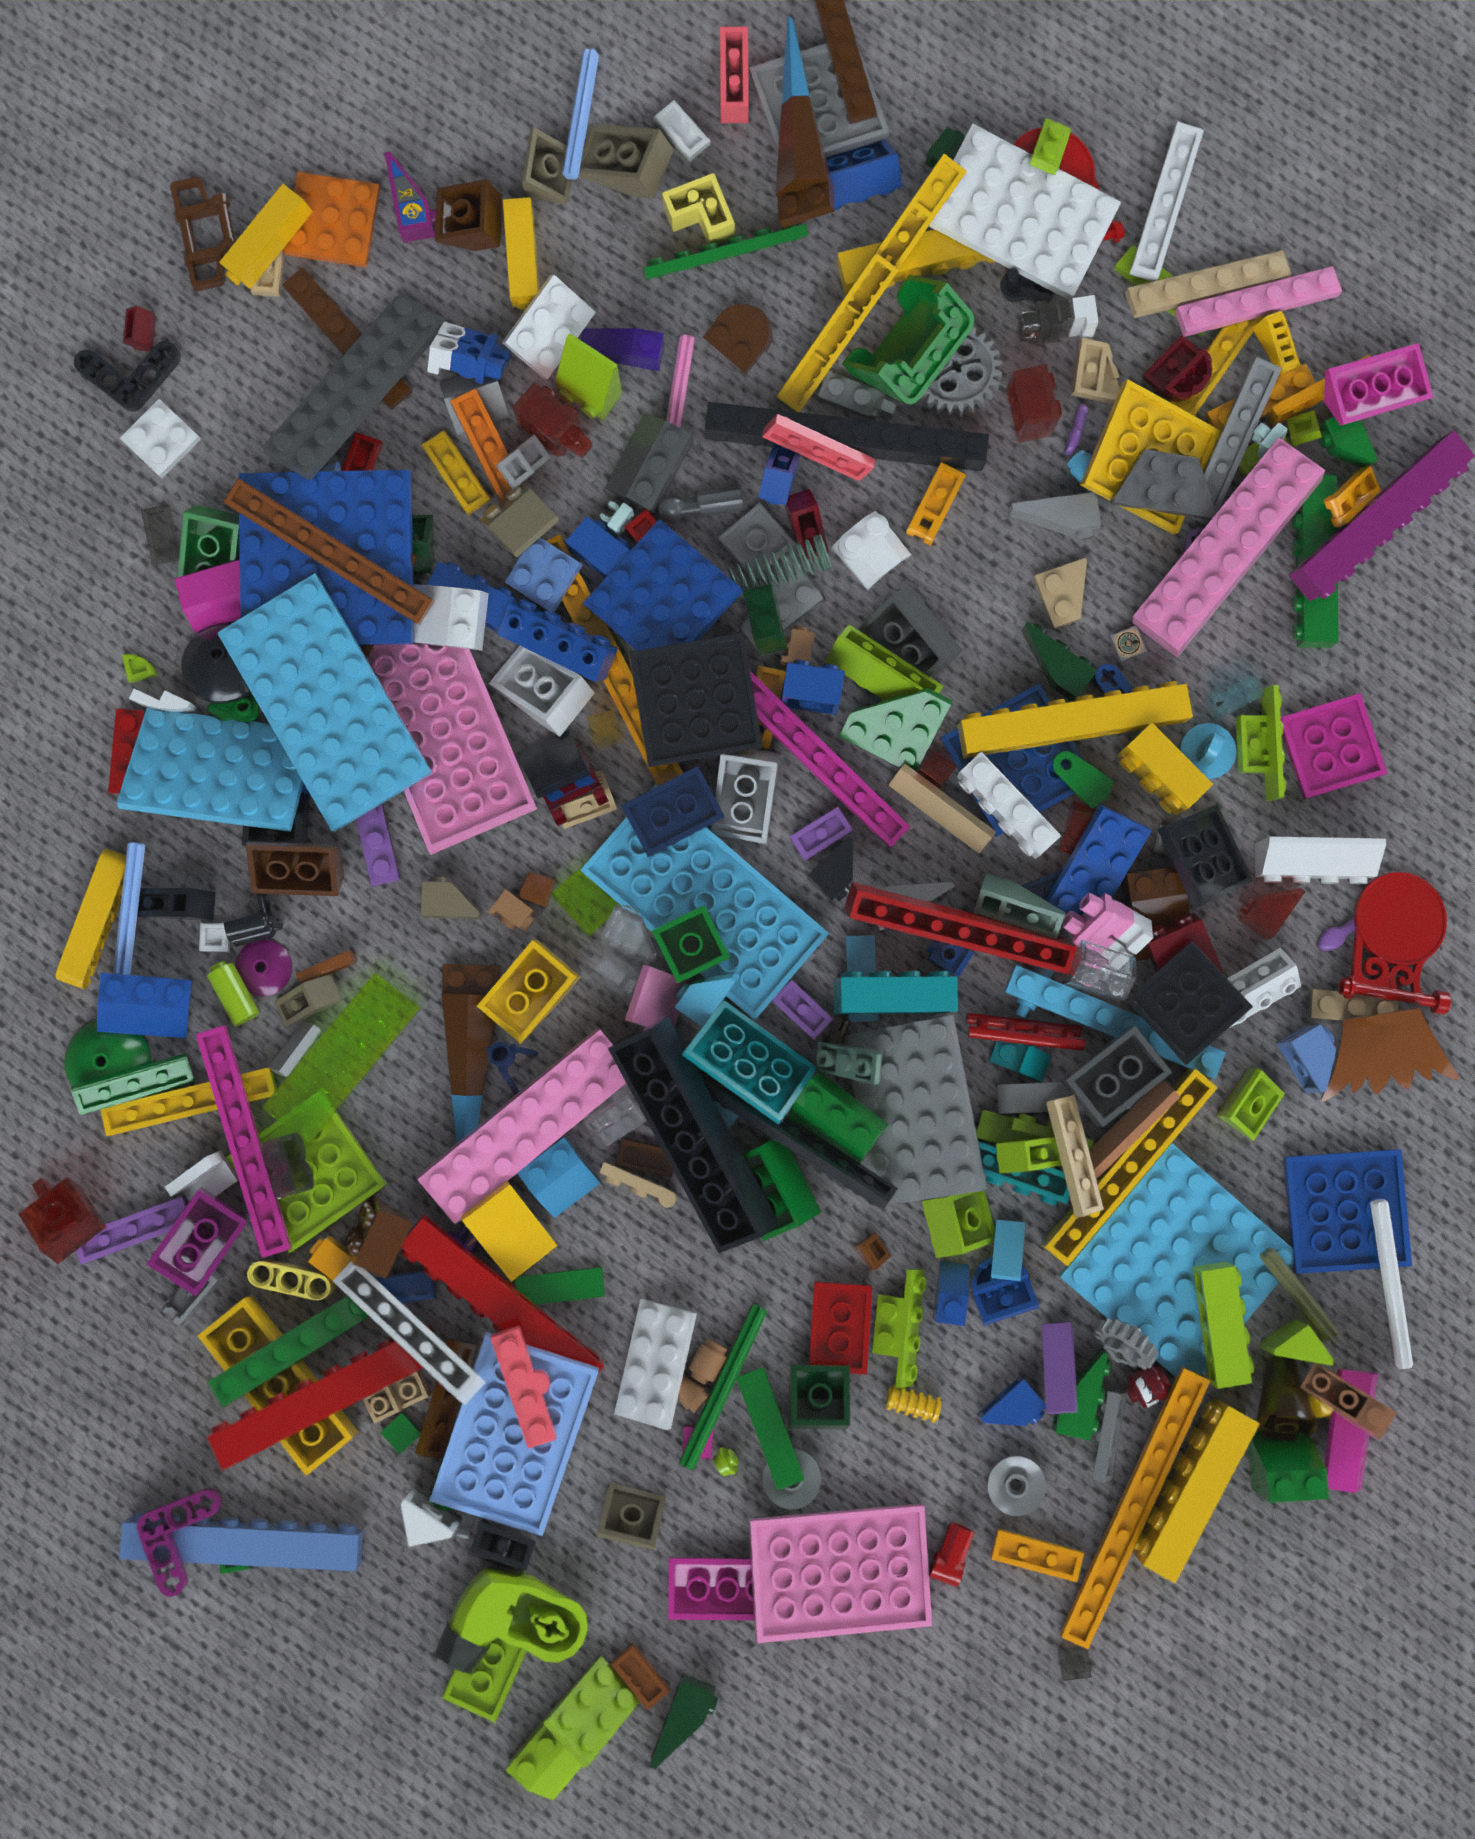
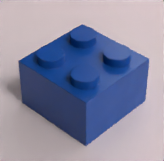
M794 660L793 663H787L782 702L790 709L837 715L845 671L839 670L838 666L823 664L822 668L810 666L811 663L804 660Z

